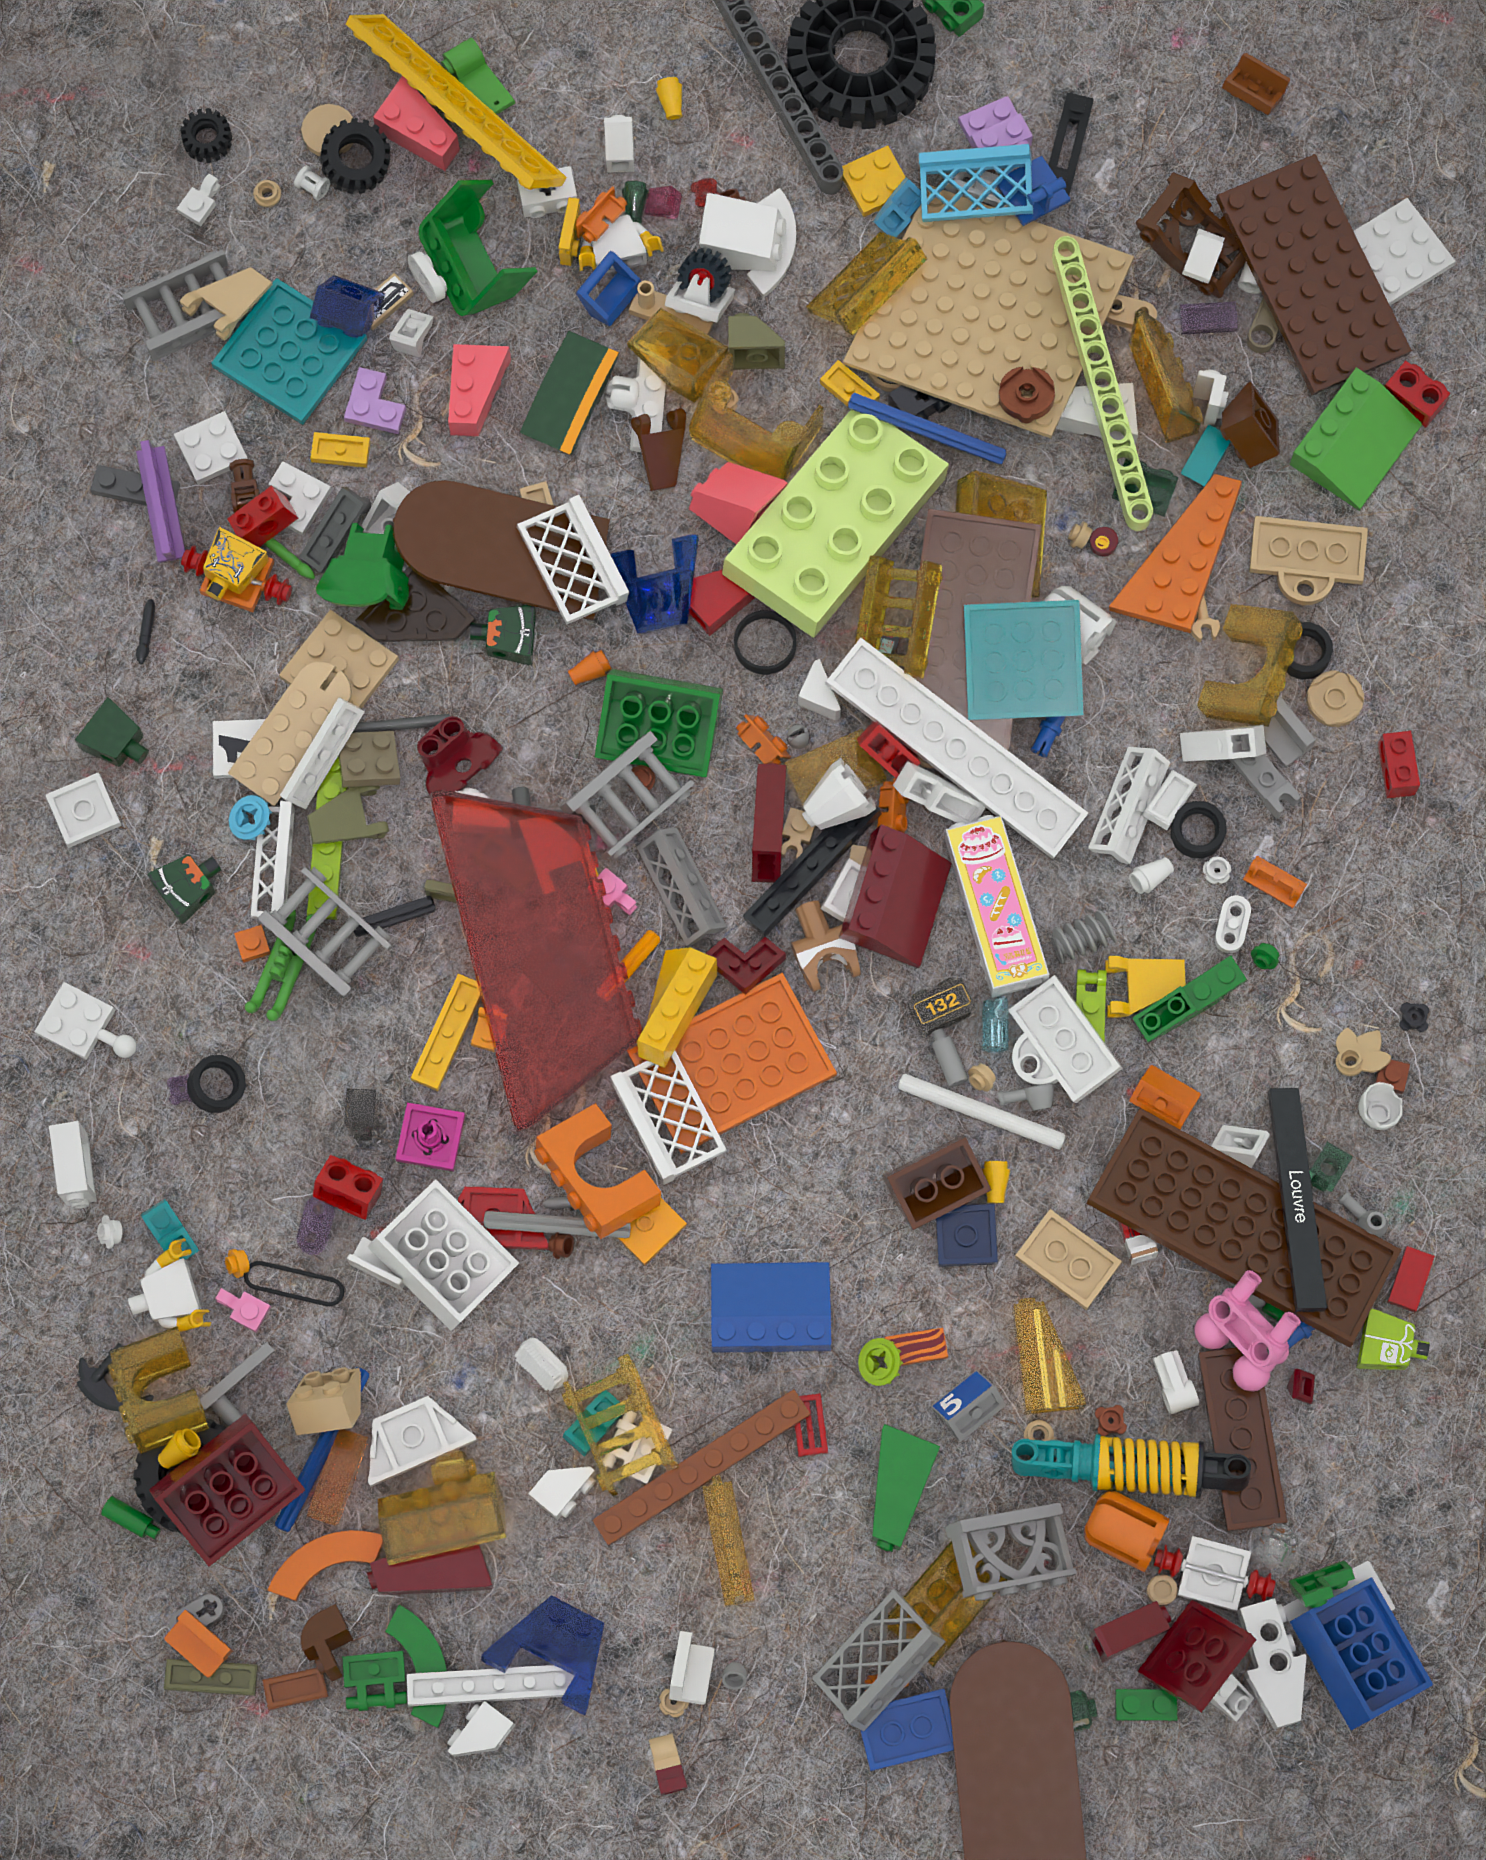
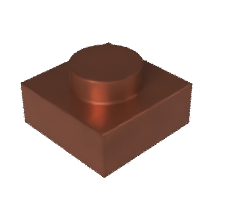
M1391 1059L1385 1068L1377 1071L1375 1083L1391 1084L1394 1086L1395 1093L1403 1094L1410 1064Z

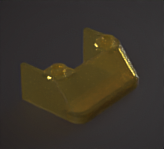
M728 352L704 387L689 424L690 437L694 442L728 462L786 481L822 427L824 407L818 405L805 426L795 421H784L777 426L773 433L727 407L732 397V390L727 381L733 374V354Z

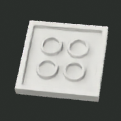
M1408 198L1354 230L1357 240L1390 306L1447 271L1456 262Z

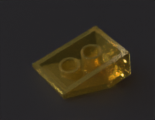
M662 308L627 342V346L664 383L693 403L728 368V346Z

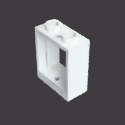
M79 1121L50 1125L58 1196L67 1206H71L72 1209L89 1207V1203L97 1202L88 1133Z

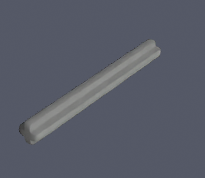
M487 1211L484 1215V1227L488 1229L545 1233L559 1232V1234L598 1236L595 1231L590 1232L583 1218L494 1211ZM626 1224L606 1237L629 1238L631 1224Z

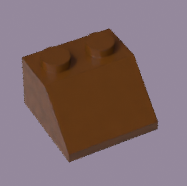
M1249 382L1222 412L1220 430L1226 441L1230 440L1234 445L1237 457L1240 460L1244 459L1249 468H1252L1280 455L1279 420L1253 383Z

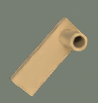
M644 280L638 284V293L633 298L629 308L630 315L708 340L714 322L703 321L699 317L688 313L676 312L673 308L665 306L667 295L654 291L652 282Z

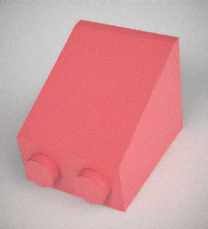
M727 462L720 469L715 468L704 484L700 482L694 487L690 495L692 501L689 510L737 545L788 483L783 479Z

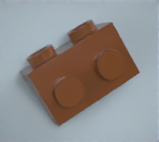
M1244 53L1237 67L1225 79L1222 89L1253 106L1256 110L1269 115L1282 100L1290 83V78L1248 53Z

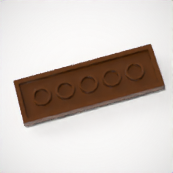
M1237 1347L1198 1353L1213 1452L1242 1454L1251 1463L1249 1484L1244 1490L1238 1492L1220 1490L1226 1532L1287 1523L1265 1386L1258 1391L1252 1392L1243 1390L1236 1384L1233 1379V1367L1236 1360L1244 1355ZM1240 1470L1230 1471L1235 1476L1243 1475V1472Z

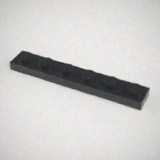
M876 806V809L867 816L825 828L743 915L744 920L766 937L882 814L881 810Z

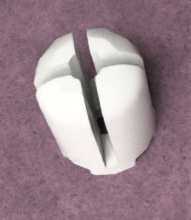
M1060 586L1051 591L1043 601L1079 600L1082 663L1086 665L1100 651L1097 648L1103 642L1106 634L1108 636L1111 635L1117 621L1072 587Z

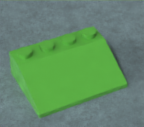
M1356 367L1295 449L1289 465L1360 511L1421 428L1422 423L1380 382Z

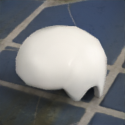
M1377 1082L1370 1085L1360 1097L1358 1104L1359 1114L1371 1128L1387 1130L1395 1126L1402 1116V1098L1395 1094L1393 1085Z

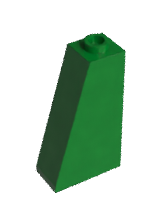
M886 1424L883 1425L881 1432L872 1540L877 1541L876 1547L892 1553L893 1549L899 1551L901 1549L940 1446Z

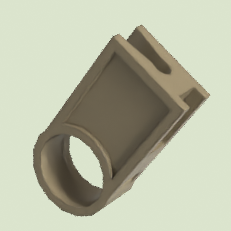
M1264 297L1247 335V344L1256 353H1266L1271 350L1279 331ZM1255 331H1265L1271 336V342L1266 345H1258L1252 340L1251 335Z

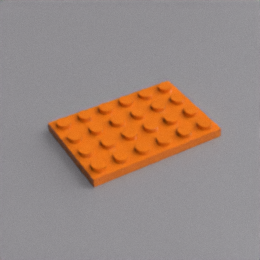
M783 972L758 984L746 995L741 993L693 1017L675 1049L719 1135L837 1076L835 1068ZM638 1045L627 1051L634 1067L647 1061L638 1057ZM672 1058L669 1059L665 1068L659 1066L657 1073L673 1077L676 1065ZM655 1065L648 1068V1070L653 1071ZM640 1072L638 1074L647 1090L651 1076ZM678 1073L677 1079L683 1081L680 1073ZM655 1077L650 1092L666 1097L671 1082ZM674 1084L670 1098L686 1103L689 1091L685 1086ZM651 1097L660 1114L664 1101ZM692 1098L690 1104L696 1106ZM668 1103L664 1118L680 1122L684 1107ZM688 1109L683 1124L699 1128L702 1116L699 1112ZM664 1123L672 1139H674L678 1127ZM705 1124L703 1130L710 1132ZM681 1128L677 1143L693 1148L697 1133ZM701 1135L697 1146L713 1138ZM678 1149L679 1152H680V1154H683V1153L687 1152V1151Z

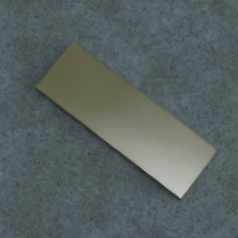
M167 1659L164 1690L256 1696L259 1665L223 1662L215 1673L208 1678L188 1660Z

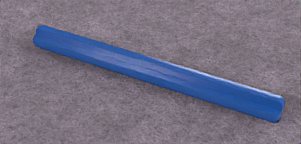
M853 393L848 401L849 409L862 414L873 415L881 421L1001 465L1006 457V450L857 393Z
M359 1368L361 1372L362 1392L369 1378V1373L366 1370ZM342 1429L326 1431L320 1434L298 1477V1481L305 1488V1491L281 1510L275 1522V1526L284 1532L291 1530Z

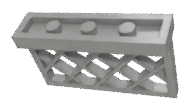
M893 1589L812 1679L844 1714L843 1717L850 1725L865 1731L946 1641L924 1621L898 1591ZM897 1601L901 1605L900 1618L888 1619V1609ZM909 1623H917L922 1628L913 1639H906V1629ZM900 1624L899 1640H887V1626ZM873 1626H880V1640L867 1642L868 1631ZM898 1645V1656L893 1661H886V1646ZM867 1647H879L878 1662L866 1663ZM853 1648H860L859 1663L847 1664L848 1653ZM878 1668L877 1679L872 1684H865L866 1669ZM859 1669L858 1685H846L847 1670ZM839 1670V1686H829L824 1679L832 1671ZM857 1690V1701L849 1709L845 1705V1691Z

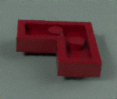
M766 937L745 954L726 938L720 940L705 953L717 958V972L745 995L786 960V953Z

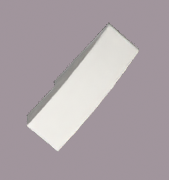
M908 761L893 784L902 796L924 805L929 811L957 823L965 822L969 824L977 822L985 810L981 802L961 788Z

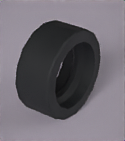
M1299 622L1290 626L1282 634L1277 648V658L1282 669L1290 676L1298 679H1312L1320 675L1328 667L1333 653V644L1328 632L1320 625L1311 622ZM1308 636L1315 639L1321 646L1322 654L1320 659L1315 664L1306 666L1292 660L1288 653V647L1294 638Z
M1193 801L1183 805L1176 812L1171 825V839L1175 848L1190 858H1206L1213 855L1221 847L1227 832L1223 813L1215 805L1205 801ZM1201 814L1213 821L1215 836L1208 844L1194 845L1184 838L1182 824L1188 816Z
M210 1055L203 1058L190 1071L187 1079V1092L192 1102L201 1110L209 1113H222L231 1109L243 1096L246 1088L245 1074L241 1066L232 1058L224 1055ZM219 1068L230 1076L233 1082V1089L227 1098L214 1100L203 1092L200 1086V1078L205 1070Z

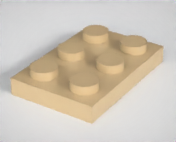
M1051 1209L1015 1255L1017 1260L1085 1310L1089 1308L1122 1263L1120 1259Z

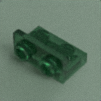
M1125 459L1123 466H1130V460ZM1139 460L1152 503L1153 513L1165 517L1177 485L1178 477L1174 476L1169 470H1157L1148 467L1146 463ZM1134 484L1124 486L1126 491L1130 493L1139 491L1138 487ZM1115 486L1114 492L1112 494V499L1119 501L1118 493Z

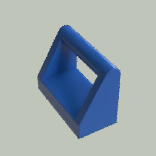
M609 251L576 291V295L592 318L611 326L638 293L637 287L641 279L613 251ZM613 266L617 274L594 301L589 296V293Z

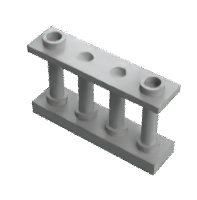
M223 249L218 252H209L202 259L148 284L132 287L126 294L122 295L128 311L137 308L151 336L149 340L145 341V344L153 362L217 332L213 325L219 318L224 317L222 313L216 309H211L208 303L202 301L199 306L201 315L190 321L186 320L172 291L185 285L188 286L190 292L201 288L197 280L211 273L216 281L226 278L222 268L228 266V262ZM161 296L176 324L175 328L166 332L160 331L147 305L148 302ZM252 308L239 320V322L243 321L247 317Z
M651 731L638 739L560 806V809L566 816L574 811L577 815L581 814L606 843L609 849L601 855L603 860L611 856L616 859L628 849L625 844L674 801L677 805L684 801L690 795L688 789L694 785V782L689 780L680 786L652 753L654 749L651 745L658 739ZM637 757L640 761L644 760L672 793L661 804L658 803L632 772L631 769L633 767L630 763ZM616 775L628 783L651 811L640 822L610 788L612 785L609 781ZM595 793L599 797L602 795L630 829L619 840L616 839L590 808L591 803L588 799Z
M304 867L301 872L308 878L278 911L274 910L270 913L264 910L257 919L343 997H346L354 989L349 985L353 974L381 944L389 950L393 946L388 942L391 936L379 925L374 929L323 883L327 878L315 867L311 870ZM318 886L329 898L299 931L296 929L292 933L284 926L288 922L286 918ZM339 905L351 917L321 950L317 949L313 952L306 946L309 942L308 937ZM361 925L372 935L371 939L342 970L338 969L335 972L327 965L331 961L329 958L352 932Z

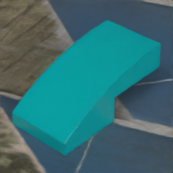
M1208 425L1182 469L1181 474L1205 486L1211 479L1219 462L1223 459L1231 441L1224 439L1221 430Z
M163 1199L140 1215L164 1252L169 1249L172 1241L183 1238L186 1241L182 1242L181 1249L182 1251L191 1249V1254L180 1257V1259L184 1258L186 1260L200 1251L166 1199Z
M604 1389L585 1408L584 1413L564 1432L563 1438L585 1457L612 1428L627 1408Z

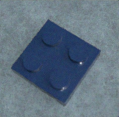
M995 1204L962 1205L936 1218L938 1267L998 1264Z

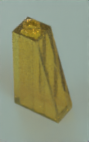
M1036 1298L1019 1299L1018 1304H1013L1012 1315L1024 1415L1084 1409L1086 1405L1084 1394L1044 1302H1036Z

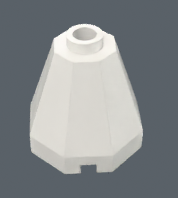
M840 758L829 767L804 802L803 808L805 812L802 815L811 827L816 825L822 830L867 816L876 809L872 797L866 799L863 795L867 791L866 787L848 764L844 765V761Z

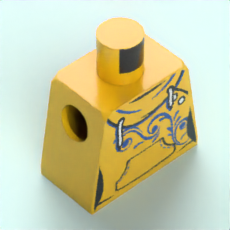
M219 527L203 567L205 576L212 580L205 592L216 600H221L227 588L237 594H241L268 563L267 552Z

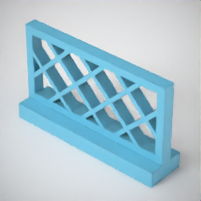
M1029 144L919 153L923 222L1033 214V205L1029 203L1028 199L1027 206L1015 207L1009 202L1018 190L1026 198L1027 194L1032 193V155ZM1025 167L1026 175L1018 183L1008 176L1013 168ZM994 169L1000 175L989 185L980 176L986 170ZM959 172H967L972 176L963 187L952 180ZM939 174L945 180L934 190L927 184V175ZM1003 179H1006L1014 186L1005 197L995 190L996 186ZM976 181L986 188L977 200L967 192ZM948 183L959 191L949 202L939 194ZM927 190L931 193L928 198H927ZM992 193L1001 202L995 208L987 209L981 202ZM964 195L973 204L966 211H959L953 205ZM935 197L946 205L939 213H928V205Z

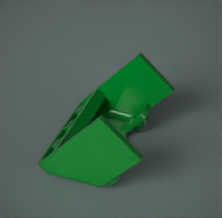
M492 179L458 180L419 226L420 241L430 257L437 275L445 280L447 285L446 293L454 310L460 316L474 315L513 298L538 272L536 267L505 268L497 274L481 242L477 230L484 222L485 212L479 200L494 184Z

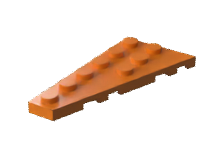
M1214 474L1109 605V611L1191 634L1240 493L1242 481Z

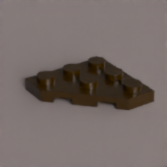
M410 567L404 571L409 578V596L403 609H391L389 607L390 602L385 599L377 604L370 605L355 620L377 642L456 641L471 626V623L476 621L440 584L423 578Z

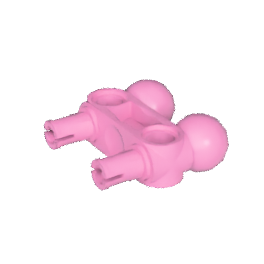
M1249 1270L1244 1273L1234 1288L1225 1289L1221 1295L1215 1296L1211 1300L1208 1309L1209 1313H1205L1197 1320L1194 1331L1198 1343L1207 1349H1220L1229 1340L1234 1343L1244 1355L1236 1360L1234 1364L1233 1379L1243 1390L1254 1392L1267 1385L1270 1379V1372L1276 1365L1282 1364L1287 1359L1289 1353L1287 1340L1300 1325L1301 1321L1295 1314L1285 1312L1276 1326L1273 1327L1248 1300L1262 1282L1259 1275Z

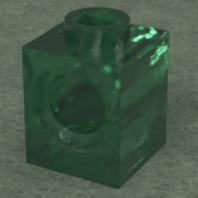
M1327 1141L1309 1171L1311 1185L1321 1191H1326L1327 1189L1332 1192L1353 1156ZM1321 1164H1331L1335 1169V1174L1331 1176L1324 1174L1321 1170Z

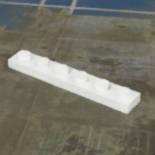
M590 1663L407 1674L408 1707L591 1695Z

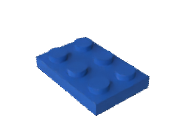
M944 1688L891 1701L865 1731L860 1730L870 1772L954 1751L951 1715Z

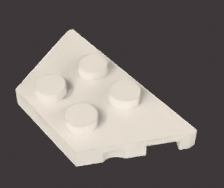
M426 1396L373 1419L368 1483L370 1487H373L472 1444L477 1439L472 1432L462 1426L429 1396Z

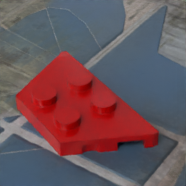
M465 1186L458 1198V1202L483 1227L484 1215L487 1211L535 1214L524 1189ZM485 1228L504 1248L549 1250L548 1242L543 1232Z

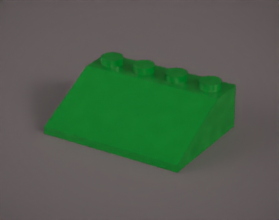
M611 669L607 674L594 758L614 761L638 739L651 731L658 739L651 745L654 749L652 753L668 771L707 778L724 689ZM638 757L630 763L649 767L644 760L640 761Z

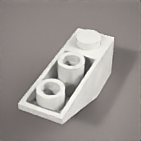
M1263 725L1180 733L1183 761L1235 759L1266 754Z

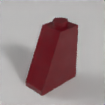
M1155 1601L1093 1629L1089 1636L1102 1663L1167 1632L1170 1629L1168 1623L1172 1622L1166 1607L1164 1605L1159 1606L1158 1602Z

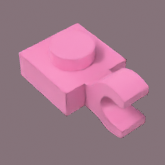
M607 868L587 887V891L608 909L615 903L630 916L638 908L635 905L636 901L625 894V891L628 889L627 884Z
M221 1288L215 1298L218 1303L233 1310L230 1315L231 1320L256 1333L271 1308L269 1304L245 1291L239 1299Z

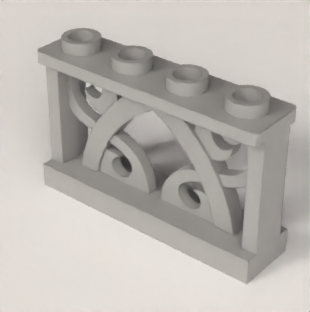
M1061 1503L965 1519L945 1526L947 1538L952 1540L964 1592H962L963 1598L974 1596L975 1601H982L993 1598L992 1593L1000 1592L1002 1597L1018 1593L1017 1588L1025 1587V1591L1029 1592L1043 1588L1042 1583L1046 1582L1050 1583V1587L1068 1583L1067 1577L1076 1575L1077 1571L1072 1565L1060 1515H1063ZM1023 1526L1028 1530L1026 1537L1032 1536L1031 1540L1021 1535V1528ZM1005 1528H1008L1009 1533L1016 1542L1029 1547L1028 1553L1018 1569L1007 1565L994 1554L1003 1545ZM1045 1528H1047L1050 1542L1044 1541ZM988 1533H992L995 1536V1543L990 1548L987 1544L992 1542L987 1537ZM969 1542L971 1543L973 1549H974V1550L976 1551V1553H977V1555H975V1556H973V1557H972V1553H971V1549H970ZM1043 1548L1053 1553L1056 1564L1053 1570H1047L1044 1567V1560L1050 1562L1052 1559L1048 1554L1041 1553ZM981 1559L985 1564L982 1565L979 1573L980 1575L984 1571L989 1573L990 1580L987 1583H982L977 1578L975 1566ZM1033 1569L1038 1574L1035 1576L1028 1577V1575L1032 1572ZM1000 1576L1009 1581L999 1582Z

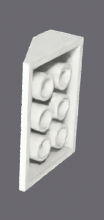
M436 1179L368 1246L398 1278L402 1279L403 1283L450 1331L519 1264Z

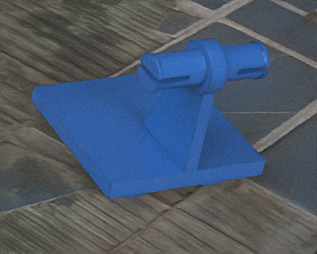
M1043 156L1032 160V193L1027 194L1026 198L1018 190L1009 200L1015 207L1027 206V199L1033 205V214L1016 215L1022 226L1070 202V197L1064 190L1066 188L1064 179L1062 177L1056 178ZM1019 167L1011 171L1008 176L1018 183L1026 175L1025 167ZM1003 179L997 185V188L1002 196L1005 197L1014 186L1006 179Z

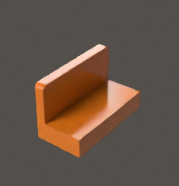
M1150 1065L1138 1083L1129 1102L1181 1129L1200 1098L1201 1093L1157 1067Z
M184 1610L177 1618L179 1621L164 1637V1640L202 1674L210 1678L233 1650L189 1611Z

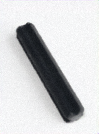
M426 896L363 917V919L374 929L378 925L384 929L436 911L433 898ZM361 925L353 931L356 937L369 934Z

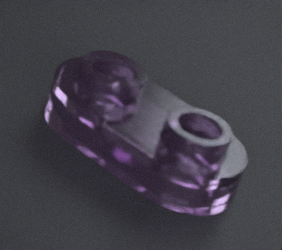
M314 1197L310 1198L305 1204L297 1233L298 1246L304 1253L309 1255L318 1254L325 1249L335 1215L334 1206ZM321 1205L324 1207V1211L322 1214H315L314 1208ZM309 1234H315L317 1238L314 1242L309 1243L306 1241V1237Z

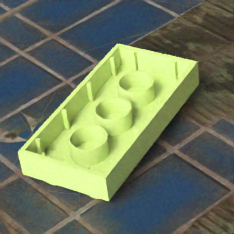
M851 409L726 556L722 574L814 638L943 483L949 463L892 424L881 421L873 415L862 414Z

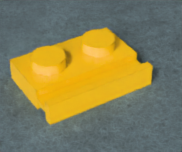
M568 198L558 247L560 249V265L571 266L573 256L578 257L580 240H577L576 221L581 215V208L579 204L580 199Z

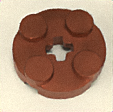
M1017 367L1010 370L1002 378L998 398L1002 409L1009 416L1018 419L1021 423L1027 424L1043 417L1051 410L1055 401V386L1049 374L1042 369L1033 367L1032 370ZM1024 389L1026 392L1032 390V397H1022L1021 390Z

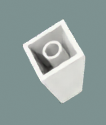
M707 193L699 245L704 249V253L708 248L713 249V255L718 251L721 253L719 259L726 258L728 262L725 267L730 265L731 270L776 271L777 262L782 259L783 253L782 245L780 244L781 237L786 234V220L782 218L779 209Z

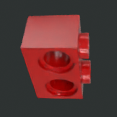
M1406 360L1385 384V388L1425 428L1446 405L1450 396V392L1447 391L1443 383L1432 380L1425 375L1421 367L1416 364H1410ZM1400 381H1408L1412 384V387H1405ZM1423 397H1430L1435 403H1426Z
M1411 731L1384 733L1378 743L1386 797L1414 796L1420 787L1412 733Z
M330 1155L315 1179L312 1197L366 1220L381 1195L384 1178L378 1176L373 1171L357 1167L346 1159Z

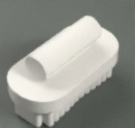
M527 1339L515 1353V1357H517L516 1362L532 1374L545 1391H552L566 1383L568 1379L567 1366L538 1339Z

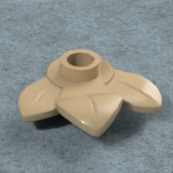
M1345 1028L1336 1040V1047L1339 1052L1336 1058L1338 1071L1346 1076H1355L1362 1071L1374 1073L1385 1068L1391 1061V1055L1380 1051L1382 1045L1380 1031L1367 1032L1357 1037L1352 1030ZM1348 1061L1356 1062V1064L1352 1066L1346 1065Z

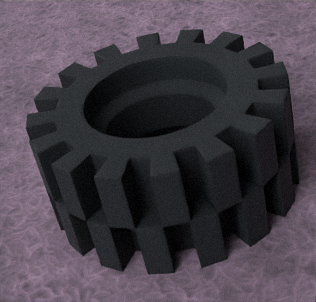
M206 108V113H203L202 109H197L198 115L195 116L191 112L188 114L190 120L186 118L183 120L184 126H181L180 131L186 152H189V156L192 159L196 156L198 162H202L203 158H205L207 163H212V157H215V160L218 161L220 160L219 154L221 153L225 157L227 154L226 148L230 149L232 146V134L226 117L224 115L221 116L217 110L212 114L210 108ZM212 128L217 132L216 138L209 143H200L196 139L197 133L202 129Z

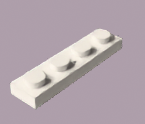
M340 697L337 699L280 794L282 798L292 801L293 804L304 809L308 807L365 711Z

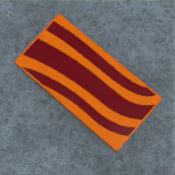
M943 1328L884 1337V1339L893 1341L896 1348L901 1351L899 1354L900 1360L903 1362L901 1366L948 1358Z

